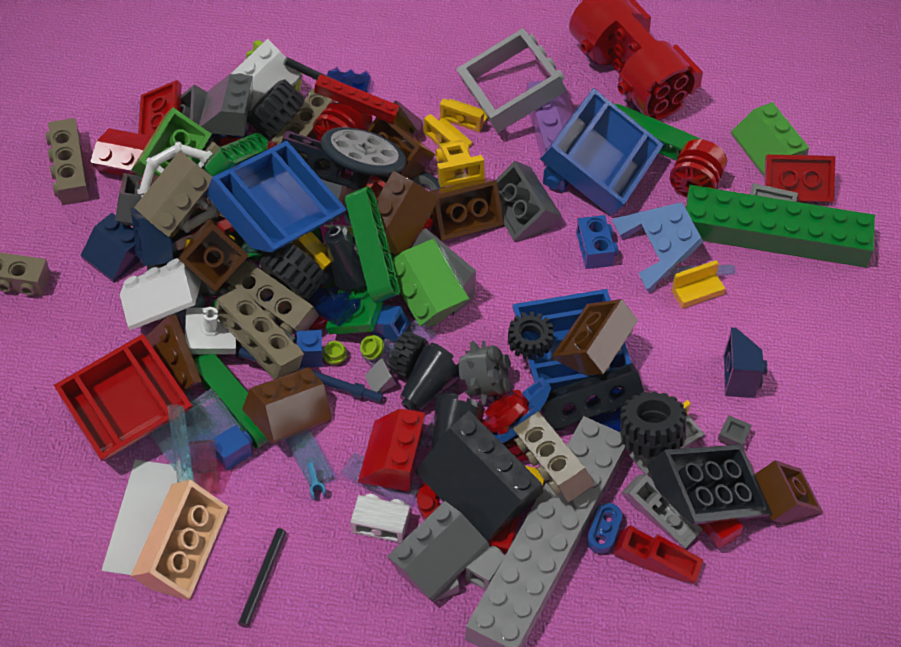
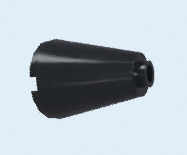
M344 226L331 227L325 234L324 239L328 257L331 261L330 267L335 286L345 293H352L351 289L359 288L360 291L367 288L354 236Z
M426 342L400 395V398L403 400L401 404L404 408L420 412L435 400L439 394H442L460 380L459 363L457 365L452 360L454 356L449 351L436 343L431 342L429 345V342Z
M439 394L435 401L432 449L446 431L466 412L470 411L481 422L484 417L485 408L470 398H467L466 402L458 400L459 395Z

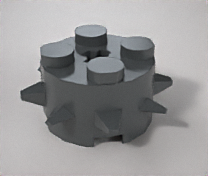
M482 340L480 348L474 341H471L470 350L465 351L466 355L461 356L459 360L460 380L465 379L469 389L465 391L471 399H481L482 405L485 406L486 398L493 403L498 395L510 392L511 382L508 369L511 368V361L508 354L503 355L497 346H486L485 341Z

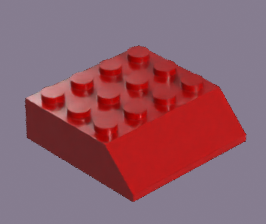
M144 334L139 335L54 384L62 402L101 462L193 408Z

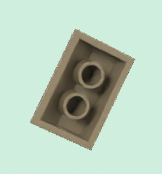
M179 151L134 208L165 235L173 238L205 199L212 176Z

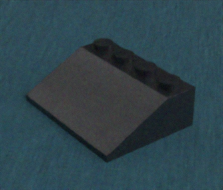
M470 411L466 412L446 431L415 470V473L443 502L446 501L461 512L488 543L544 492L541 482Z
M741 444L664 450L646 465L655 488L692 525L766 517L772 514Z

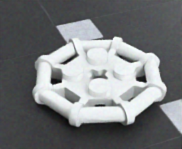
M175 142L174 146L152 158L148 157L140 189H137L138 195L143 197L150 188L155 169L160 173L164 171V168L159 164L176 156L179 151L186 156L201 160L198 165L202 169L213 157V153L182 145L181 142ZM205 197L198 207L203 206L206 211L192 219L189 217L180 230L190 233L193 228L205 223L209 218H217L220 215L218 213L219 210L212 202L209 206L205 202Z

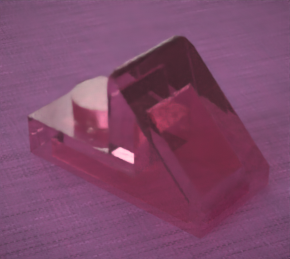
M215 439L189 442L192 481L209 493H219V460H217Z

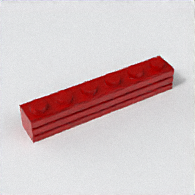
M321 74L314 87V93L392 124L398 114L400 105Z

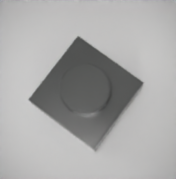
M728 415L718 440L729 445L741 444L743 447L752 425Z

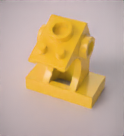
M456 140L438 144L435 154L438 162L437 171L440 187L485 179L484 158L482 155L470 157L467 143L464 144L463 141Z

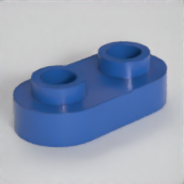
M604 503L596 510L587 538L589 548L596 553H607L614 545L622 520V512L617 505ZM609 517L612 521H605L604 518ZM601 539L605 543L599 544L596 540Z

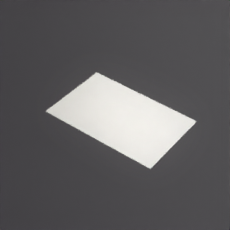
M135 460L101 571L131 575L171 485L190 479L210 493L216 471Z

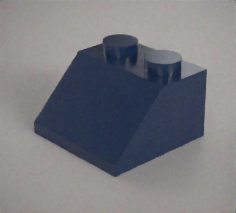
M130 208L136 256L142 264L149 266L169 263L173 260V254H176L175 241L171 240V237H168L150 223L135 208Z
M110 213L94 226L81 253V258L114 283L139 263L140 260L136 256L133 228L121 224L120 221H115L116 215Z
M731 327L723 354L725 396L755 398L757 390L762 388L763 375L767 374V360H763V350L739 329Z

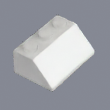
M269 39L231 73L253 76V100L250 111L277 82L285 79L294 86L303 78L300 72L283 65L286 57Z
M178 258L171 260L163 267H154L138 277L131 276L126 279L120 292V298L129 330L131 331L194 306L202 279Z

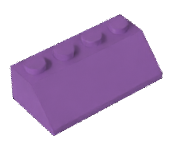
M542 81L527 82L526 91ZM567 91L529 114L541 157L574 112Z

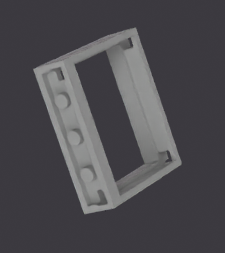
M524 28L456 68L463 83L498 133L567 91L563 83L565 77L561 70H555L557 68L551 57L546 58L547 54L541 45L537 46L538 42L532 33L528 35ZM529 48L550 77L495 110L475 79Z

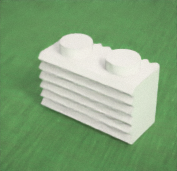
M374 494L358 495L351 518V532L400 544L404 540L410 506L398 499H393L390 502L381 500Z

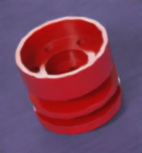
M331 100L326 109L314 121L313 131L319 141H321L322 136L327 131L334 128L350 127L367 131L373 122L372 115Z
M704 139L688 141L683 146L678 160L670 172L669 180L671 186L676 192L686 198L689 185L716 189L727 166L726 154L713 142Z

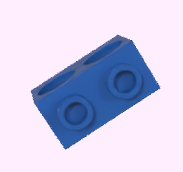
M606 216L578 218L576 236L585 269L613 266L614 257L618 255V248L616 242L612 241V226L607 223Z

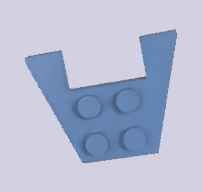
M682 202L612 220L622 240L644 228L660 259L656 264L639 272L649 293L656 289L655 285L660 280L666 279L671 274L670 271L679 262L682 263L703 243Z

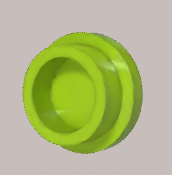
M376 335L367 336L362 340L360 350L365 358L375 360L382 355L384 342Z
M331 341L323 348L322 356L325 362L337 365L346 359L347 350L341 342Z

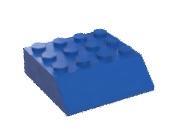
M593 88L569 117L540 160L612 216L626 203L664 144Z
M288 141L212 177L206 196L251 248L268 252L278 250L347 211L344 205Z
M607 289L512 304L515 316L518 315L521 318V313L526 312V315L529 316L530 312H534V316L537 317L538 313L542 314V320L547 317L549 323L553 325V342L548 354L544 353L542 358L536 355V360H531V356H527L534 382L543 377L551 387V390L595 376H585L555 361L552 355L587 304L611 301ZM526 331L521 334L524 339L530 341L540 338L539 334L532 331ZM625 342L621 346L620 352L613 358L607 371L632 363Z

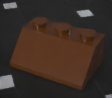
M376 117L367 129V131L390 140L403 151L406 157V166L399 174L408 179L423 173L436 155L396 120L392 124Z
M394 170L378 196L377 204L389 250L398 256L403 251L412 248L440 197Z
M485 178L430 191L440 197L430 215V218L435 221L432 227L440 241L504 225L498 185L495 179Z
M622 299L587 304L552 355V358L585 376L604 374L609 369L615 355L620 352L626 338L633 332L638 319Z
M309 367L251 387L242 408L245 414L272 444L331 422L332 419L324 383Z

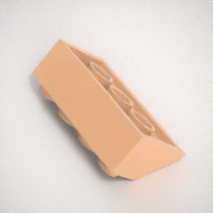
M190 479L172 484L132 571L131 577L151 590L189 600L229 506Z

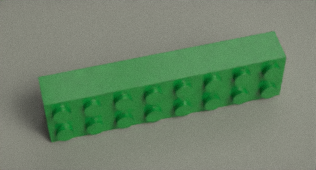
M689 185L685 208L702 240L705 242L864 268L868 266L874 250V214Z

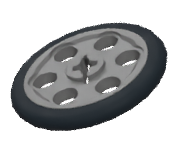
M340 127L327 131L321 138L322 149L330 159L349 170L361 174L390 176L393 170L400 173L406 166V157L396 144L370 131Z

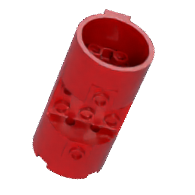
M583 0L571 16L569 23L570 33L580 43L581 50L588 54L592 60H595L600 65L613 64L614 68L620 71L617 84L618 91L630 102L632 101L642 114L656 120L669 117L684 106L681 102L688 94L693 95L695 89L701 87L703 71L677 44L672 46L667 41H656L649 33L651 16L636 0Z

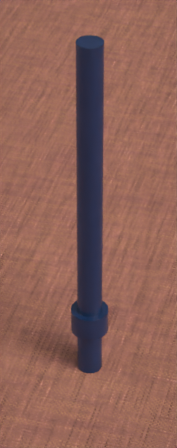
M241 347L239 357L257 362L244 347ZM300 366L299 369L296 370V371H299V370H302V369H305V368ZM312 370L326 386L350 393L351 397L360 400L365 398L377 403L382 401V393L367 389L363 384L357 382L352 384Z

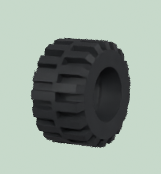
M283 79L271 87L255 104L249 113L248 122L266 139L274 137L298 113L303 106L305 98L288 81Z
M292 243L274 252H267L259 262L266 274L305 301L309 300L326 279L320 266Z
M652 391V393L642 392L641 395H634L631 397V400H626L621 408V441L623 445H626V449L633 451V454L637 456L643 455L644 458L649 459L650 457H657L664 450L680 449V447H683L686 439L687 412L683 403L677 402V398L674 396L670 397L667 393L660 394L657 391Z

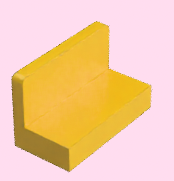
M443 98L440 103L439 119L445 118L452 124L480 133L488 119L482 109L457 100Z
M431 114L424 117L423 133L437 145L461 140L464 144L467 143L469 148L472 146V141L445 118L437 120Z
M312 232L291 242L311 257L323 272L330 267L331 261L329 260L326 246Z
M717 260L675 274L671 292L682 309L724 295L726 288L717 276L719 268Z

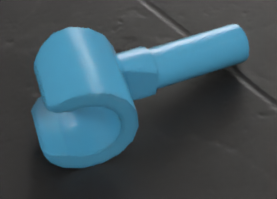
M307 463L312 484L310 487V498L315 501L314 490L322 491L324 498L325 486L317 478L314 463Z

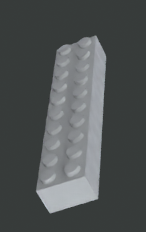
M583 416L567 446L584 465L595 485L570 502H567L562 494L556 496L548 484L551 480H547L543 487L544 492L537 498L468 621L465 629L466 641L478 647H523L627 453L626 445H623L620 432Z

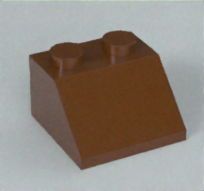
M209 218L192 237L178 259L216 292L249 255L241 245Z
M774 460L755 473L772 512L770 516H767L770 520L786 525L823 513L801 468Z

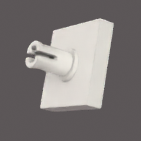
M186 308L185 339L191 354H236V338L218 320L216 308Z

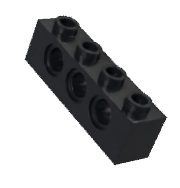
M288 130L284 134L281 143L288 141L297 153H305L308 159H304V161L318 177L355 190L364 188L368 184L370 175L352 171L353 173L351 174L345 173L342 170L343 166L337 164L325 154L321 141ZM320 160L328 161L330 166H323Z
M633 363L609 370L604 374L595 375L551 390L541 409L545 420L554 430L558 431L565 429L569 424L580 422L583 416L591 419L592 416L601 413H612L616 408L624 406L626 400H631L632 396L641 395L644 389L638 370ZM621 387L619 393L611 394L614 388ZM590 396H598L594 402H586ZM566 404H574L570 410H562Z

